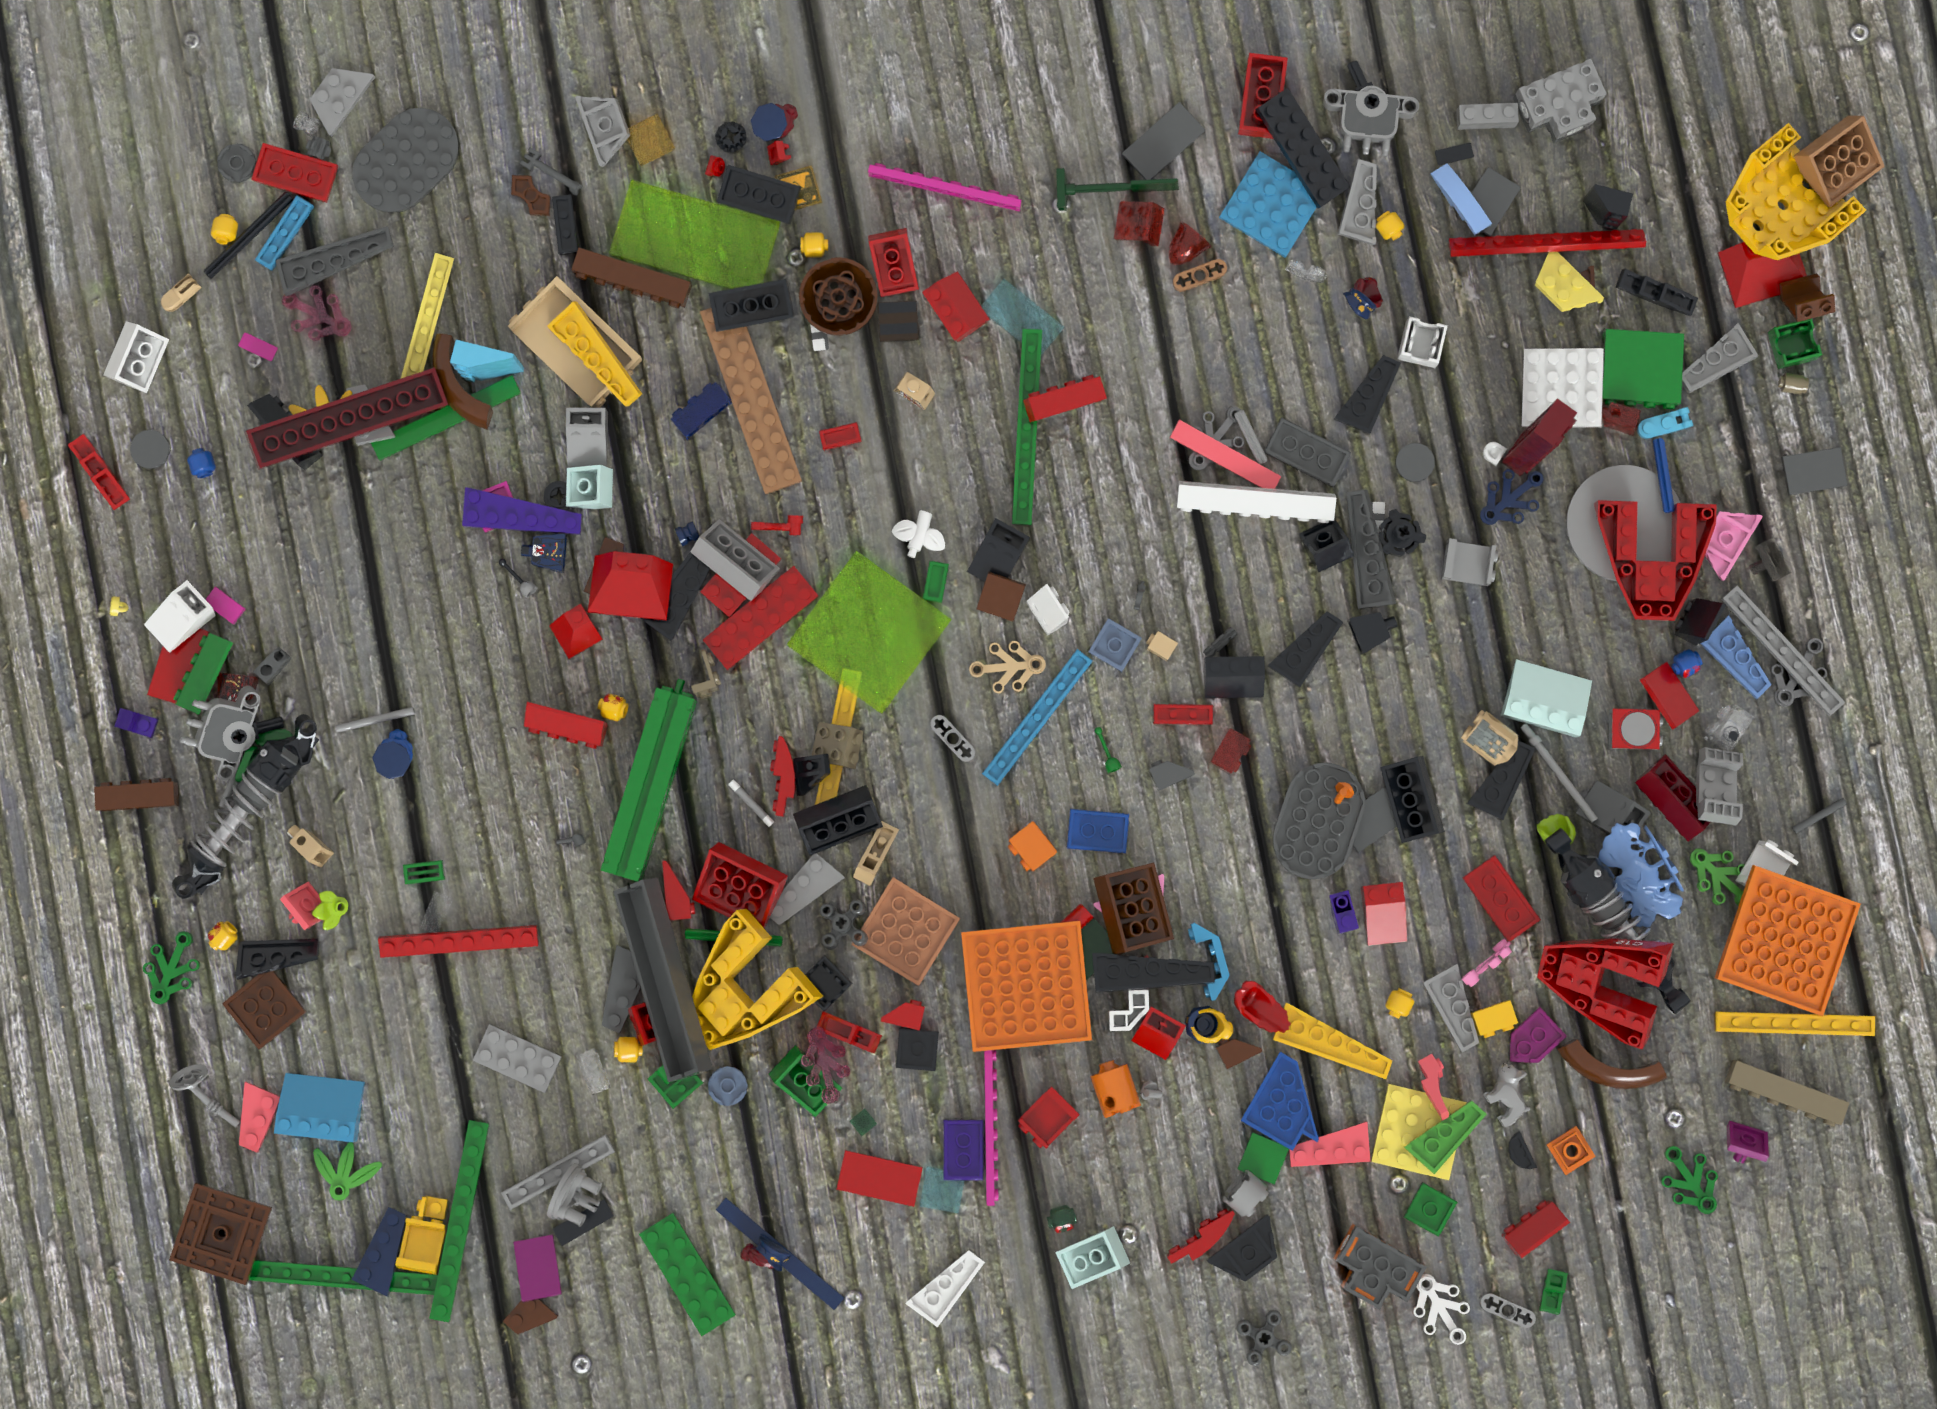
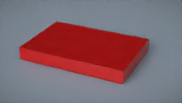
M1668 662L1663 663L1640 679V682L1672 730L1699 712V709Z

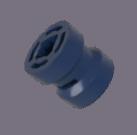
M693 521L687 523L685 527L675 528L682 547L687 545L689 541H697L700 537Z

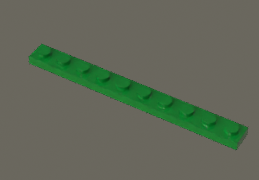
M1023 329L1012 525L1032 526L1037 421H1029L1023 400L1029 398L1028 394L1039 391L1042 330Z
M469 1120L429 1319L450 1322L490 1125L488 1123Z
M255 1260L248 1279L252 1281L372 1290L352 1280L357 1268ZM394 1271L390 1292L434 1295L438 1274Z

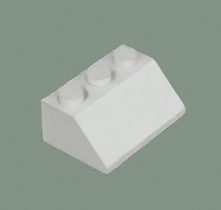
M126 321L103 375L147 393L169 339L138 324Z

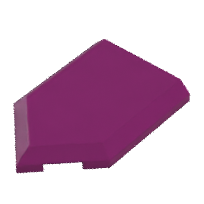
M1541 1007L1534 1011L1511 1033L1510 1062L1539 1063L1567 1037Z

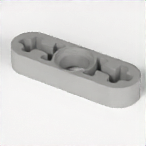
M942 715L933 717L931 720L932 730L963 762L973 760L975 749L948 719ZM937 719L939 721L944 720L943 726L946 729L948 726L952 728L945 733L944 737L941 735L944 731L940 727L935 728V720ZM950 733L958 735L959 740L956 744H950L947 741ZM962 740L965 742L962 746L966 750L971 749L970 758L967 756L963 758L961 756L963 752L960 748L958 751L954 749L960 745Z
M1484 1293L1480 1297V1306L1485 1311L1519 1326L1529 1328L1536 1321L1535 1314L1532 1311L1492 1293ZM1492 1297V1301L1499 1304L1498 1312H1495L1497 1308L1492 1305L1486 1307L1487 1304L1484 1300ZM1507 1304L1513 1308V1312L1509 1316H1505L1502 1313L1503 1306ZM1517 1308L1520 1309L1518 1313L1522 1315L1529 1313L1530 1322L1526 1321L1524 1324L1523 1319L1516 1316Z

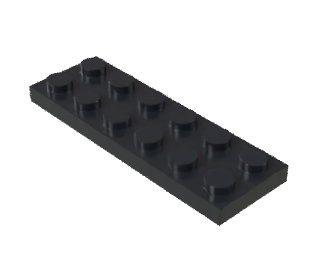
M1288 88L1255 109L1318 209L1350 188Z

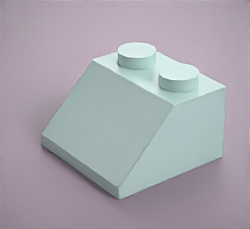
M603 465L567 468L566 507L586 509L612 508L613 469Z

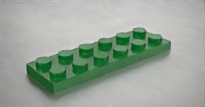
M674 1212L639 1234L701 1336H704L736 1315Z

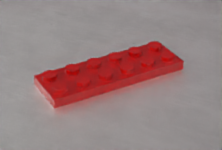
M793 566L760 592L752 601H749L707 635L703 641L728 671L819 596L795 566Z

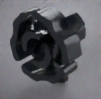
M1397 509L1389 511V517L1379 525V530L1382 531L1386 524L1391 522L1386 530L1388 543L1384 540L1383 532L1379 533L1384 554L1402 557L1405 551H1396L1394 547L1402 549L1412 544V547L1406 551L1407 554H1411L1418 547L1419 543H1425L1426 534L1421 532L1418 521L1409 522L1412 519L1411 515L1399 513ZM1400 530L1403 531L1405 534L1403 537L1400 536Z

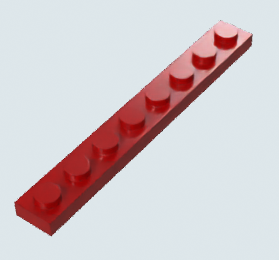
M537 925L380 936L378 944L380 958L533 947L539 945Z

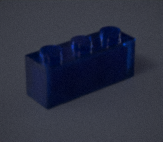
M717 382L707 384L698 397L694 395L687 401L688 405L683 409L678 408L672 414V423L687 440L732 403L731 399Z

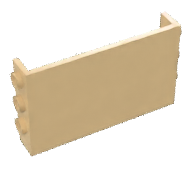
M556 276L546 287L543 286L536 293L537 297L533 301L529 300L523 306V311L519 315L515 314L509 320L510 324L508 327L591 408H600L606 402L605 398L610 393H613L596 377L597 375L590 368L583 364L584 362L578 356L571 352L566 343H563L547 325L573 301H577L630 377L634 373L632 370L642 361V358Z

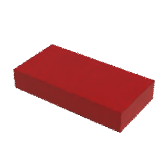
M857 422L819 431L823 451L862 442Z

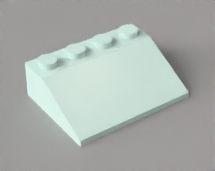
M1516 659L1500 716L1572 737L1581 736L1586 717L1592 680Z

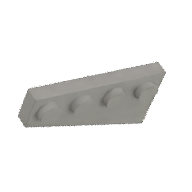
M1361 159L1356 160L1337 235L1371 245L1376 244L1375 190L1377 164Z
M1739 323L1682 373V384L1688 394L1758 357L1757 352Z
M817 853L813 854L784 888L770 918L778 925H781L845 877Z

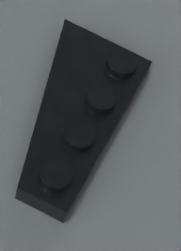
M1383 355L1335 416L1334 420L1370 435L1401 362Z
M1327 611L1269 663L1267 667L1300 688L1343 624V621Z
M1518 741L1517 750L1509 761L1497 764L1466 804L1500 820H1504L1536 748Z

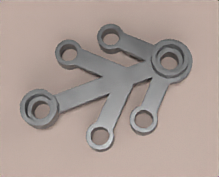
M1238 407L1229 408L1226 411V420L1215 434H1213L1212 425L1214 414L1210 411L1204 412L1202 414V421L1204 422L1205 434L1228 447L1241 448L1244 445V439L1241 436L1220 440L1230 426L1237 422L1236 418H1233L1232 412H1237L1241 409ZM1206 414L1211 415L1210 421L1205 419ZM1194 427L1195 429L1202 432V429L1200 427ZM1237 438L1241 440L1239 446L1235 444ZM1195 451L1189 456V464L1195 470H1202L1208 463H1215ZM1198 456L1202 458L1201 464L1196 462Z
M1818 638L1807 641V651L1803 657L1808 663L1814 654L1822 651V641ZM1811 643L1816 645L1815 650L1810 648ZM1780 664L1771 666L1770 673L1775 677L1778 688L1774 699L1779 706L1787 707L1793 703L1794 698L1810 696L1804 689L1794 690L1798 682L1789 672L1790 680L1785 685L1782 676L1783 667ZM1774 667H1778L1780 669V672L1778 674L1774 672ZM1823 667L1817 668V672L1819 670L1823 671L1824 675L1822 678H1826L1827 670ZM1783 693L1787 695L1785 701L1781 699Z

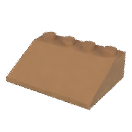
M1847 116L1794 155L1801 174L1827 207L1833 206L1885 167L1864 116Z

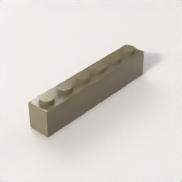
M1732 1060L1725 1079V1083L1730 1084V1089L1741 1092V1089L1749 1091V1096L1757 1099L1760 1096L1768 1098L1767 1102L1776 1106L1779 1103L1786 1105V1110L1794 1113L1800 1110L1805 1112V1117L1816 1120V1117L1824 1119L1823 1123L1835 1127V1124L1842 1125L1849 1106V1102L1737 1060Z

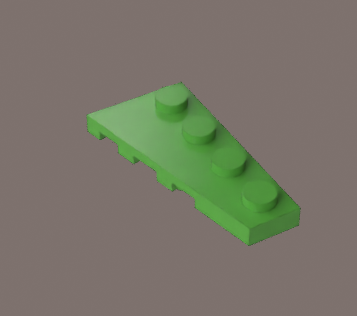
M1470 1100L1450 1114L1448 1118L1440 1121L1408 1143L1404 1148L1435 1174L1487 1114Z

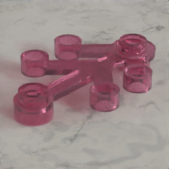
M313 285L309 290L310 295L314 297L317 310L299 301L295 294L287 297L284 294L282 297V304L287 309L297 308L313 316L303 321L294 320L291 323V328L295 332H301L305 328L326 323L330 326L321 330L311 329L308 333L309 338L313 341H318L321 337L334 333L340 337L350 333L352 328L351 322L342 316L339 307L340 300L335 294H330L327 297V303L332 306L334 318L327 315L322 299V289L317 285ZM314 289H319L317 295H313ZM288 297L293 298L291 303L286 302ZM335 297L336 302L331 304L330 299ZM296 323L301 324V327L299 329H295L294 326ZM344 323V328L338 329V325ZM313 332H318L316 338H312Z
M814 1027L807 1035L810 1045L806 1054L802 1056L801 1061L806 1067L814 1065L811 1073L806 1077V1082L809 1086L819 1084V1073L822 1070L826 1086L822 1091V1100L826 1104H831L838 1101L840 1093L834 1088L830 1068L837 1072V1075L841 1078L849 1076L850 1068L847 1065L841 1066L825 1052L826 1048L832 1052L833 1057L841 1058L845 1056V1048L830 1042L821 1027ZM817 1050L818 1057L815 1061V1057L813 1055Z

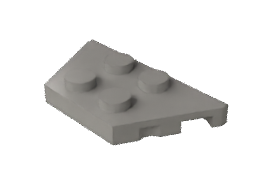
M332 68L311 96L310 101L330 137H333L375 79L373 74Z
M576 96L575 98L598 164L604 167L630 136L618 99Z

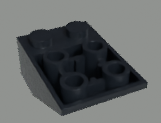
M995 518L967 572L984 582L988 572L1009 578L1030 541V537Z

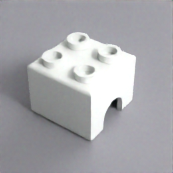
M1409 316L1405 323L1397 359L1436 368L1440 361L1448 325L1440 323L1427 324L1421 322L1418 318Z

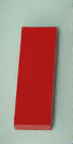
M1154 704L1153 724L1213 725V705Z

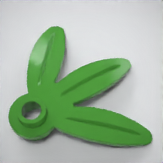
M349 1142L342 1151L338 1162L337 1174L327 1156L320 1149L316 1148L313 1152L320 1174L331 1184L329 1190L331 1197L338 1201L347 1198L350 1188L365 1183L382 1167L381 1162H374L360 1168L349 1177L354 1160L353 1142ZM337 1187L342 1189V1194L336 1192Z

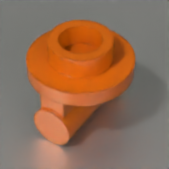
M1346 782L1337 783L1335 789L1338 794L1334 798V802L1340 804L1344 797L1352 798L1354 795L1352 786Z

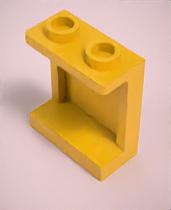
M411 1216V1219L406 1218V1227L400 1254L396 1259V1267L437 1275L447 1231L446 1225L443 1224V1221L431 1219V1222L423 1221V1218L418 1216Z

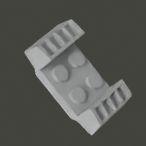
M1707 747L1699 749L1696 774L1698 820L1736 826L1742 819L1743 804L1737 803V770L1743 766V753Z

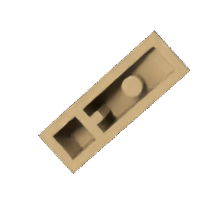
M881 821L883 827L876 830L853 875V878L871 886L899 831V829Z

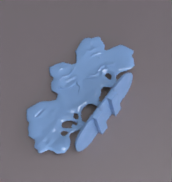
M1616 823L1611 829V834L1604 838L1603 848L1600 850L1598 859L1608 867L1622 869V874L1615 879L1617 883L1616 890L1623 892L1622 898L1625 902H1633L1630 913L1631 917L1641 916L1640 922L1635 926L1651 927V924L1655 921L1656 914L1667 919L1679 915L1683 898L1669 890L1670 884L1674 882L1680 891L1683 892L1684 890L1675 875L1678 873V870L1668 858L1669 854L1658 840L1656 841L1646 825L1644 830L1650 839L1649 843L1639 840L1640 827L1638 824L1630 823L1623 826ZM1632 838H1636L1637 841L1634 842V841H1631V839H1632ZM1639 844L1638 846H1643V849L1632 850L1631 845ZM1655 848L1661 860L1654 865H1649L1645 860L1646 851ZM1640 852H1643L1642 857H1639ZM1664 865L1671 878L1660 880L1658 878V867ZM1665 886V891L1660 892V889Z

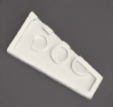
M968 1250L905 1304L938 1327L985 1261Z

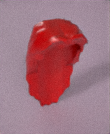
M1245 981L1242 987L1235 992L1234 1004L1239 1012L1249 1021L1268 1032L1279 1031L1285 1033L1289 1030L1291 1023L1288 1021V1012L1282 1008L1280 1003L1263 986L1255 981Z

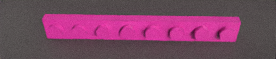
M879 163L869 165V177L1020 212L1022 200L1018 199L1019 197L1016 195L1007 194V196L999 195L1000 193L995 190H988L986 192L982 191L980 187L973 185L969 187L961 186L962 184L956 181H950V183L943 182V179L932 176L931 178H926L918 172L909 174L905 173V170L901 168H894L892 170Z
M996 1050L984 1051L987 1206H995L994 1201H998V1189H994V1181H998V1169H994V1161H998V1149H994V1141H998L997 1129H993V1121H997V1109H993V1101H997V1089H993V1081H997V1069H993V1061H996Z

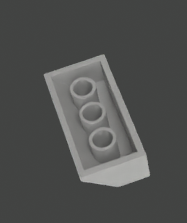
M720 519L698 538L690 551L750 601L765 588L780 569Z

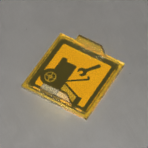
M812 165L774 176L775 179L802 187L795 210L822 203Z

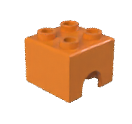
M1034 821L1009 839L1010 845H1008V849L1014 856L1017 854L1022 859L1020 864L1026 871L1031 870L1034 872L1057 853L1055 847Z

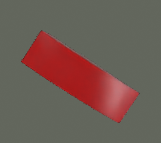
M824 1011L815 1029L874 1054L882 1037L881 1034Z

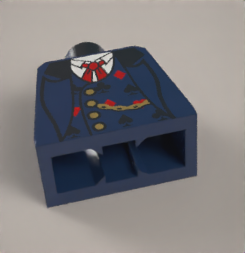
M566 534L534 536L533 545L522 544L521 556L531 557V564L533 566L564 573L568 536Z

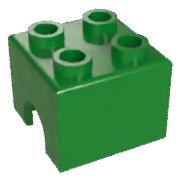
M1812 318L1777 326L1767 332L1778 370L1814 361L1822 356L1820 345L1815 343L1813 337V329L1815 327Z

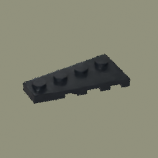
M318 938L239 941L236 979L239 980L318 960L320 942Z

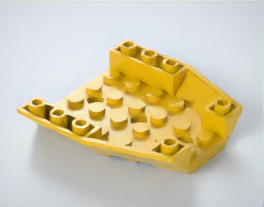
M1789 123L1749 156L1725 201L1729 225L1755 254L1774 260H1780L1828 244L1866 211L1854 196L1847 202L1842 198L1833 206L1827 207L1798 168L1794 155L1800 150L1796 147L1795 143L1801 136ZM1803 181L1808 183L1809 189L1803 186ZM1778 202L1784 205L1785 210L1779 208ZM1753 223L1760 227V231L1754 229Z

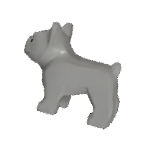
M1503 1063L1499 1066L1498 1082L1493 1090L1483 1093L1486 1101L1490 1104L1501 1101L1507 1106L1506 1113L1497 1117L1500 1124L1504 1127L1511 1126L1523 1113L1530 1110V1107L1525 1105L1517 1089L1519 1081L1527 1073L1523 1072V1070H1518L1508 1063Z

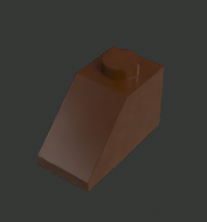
M1229 1038L1218 1041L1219 1046L1215 1047L1226 1069L1263 1052L1260 1047L1236 1039L1229 1040Z

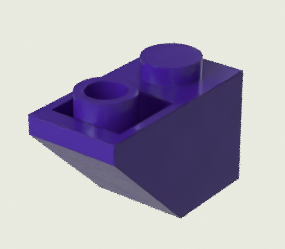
M1349 890L1329 895L1337 934L1359 929Z

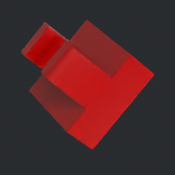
M783 140L775 141L767 146L770 165H778L791 158V155H785L784 150H787L789 145L783 143Z

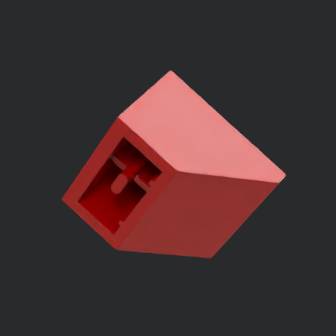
M1150 1006L1149 1011L1145 1014L1131 1041L1166 1060L1186 1025Z

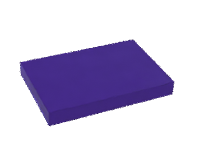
M944 1120L943 1181H983V1120Z

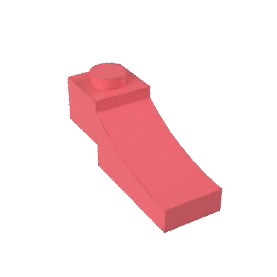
M1430 1054L1418 1061L1419 1068L1426 1078L1421 1081V1084L1443 1121L1449 1117L1448 1110L1440 1093V1078L1443 1077L1442 1069H1444V1066L1439 1058L1435 1059L1433 1054Z

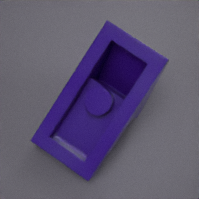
M120 708L114 727L153 738L159 719Z

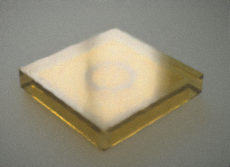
M658 114L628 128L630 136L627 141L640 166L675 150Z

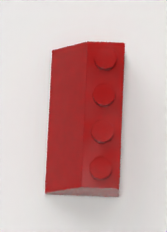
M530 702L526 704L524 727L529 728L528 732L540 734V731L548 733L547 737L559 739V736L567 738L566 742L578 744V741L585 742L586 747L597 749V746H603L608 727L606 722Z

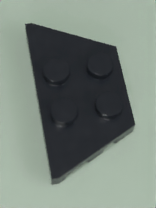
M1266 1214L1206 1261L1245 1282L1277 1258L1270 1216Z

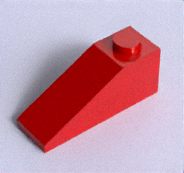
M662 861L666 909L670 921L693 919L692 914H696L695 902L691 903V898L669 862Z

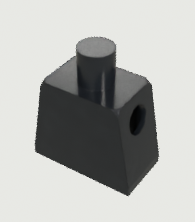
M1380 612L1352 617L1347 620L1361 655L1390 638L1388 630L1398 627L1394 616L1383 619Z

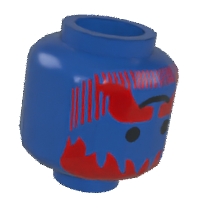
M1686 649L1673 657L1674 664L1671 667L1676 675L1679 674L1683 678H1688L1698 673L1703 663L1697 651Z

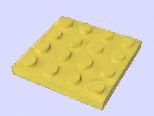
M1388 1084L1371 1162L1449 1180L1456 1150L1440 1169L1433 1174L1404 1148L1408 1143L1442 1121L1425 1092ZM1442 1097L1449 1115L1467 1103Z

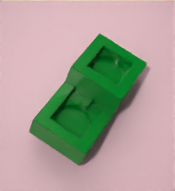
M1547 1269L1539 1311L1556 1315L1560 1314L1568 1273Z

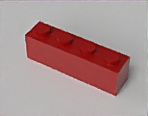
M1092 374L1083 377L1082 382L1076 383L1075 380L1064 383L1065 387L1060 389L1056 385L1047 388V392L1040 394L1039 391L1028 394L1029 398L1023 400L1029 421L1034 422L1107 399L1101 377L1094 378Z

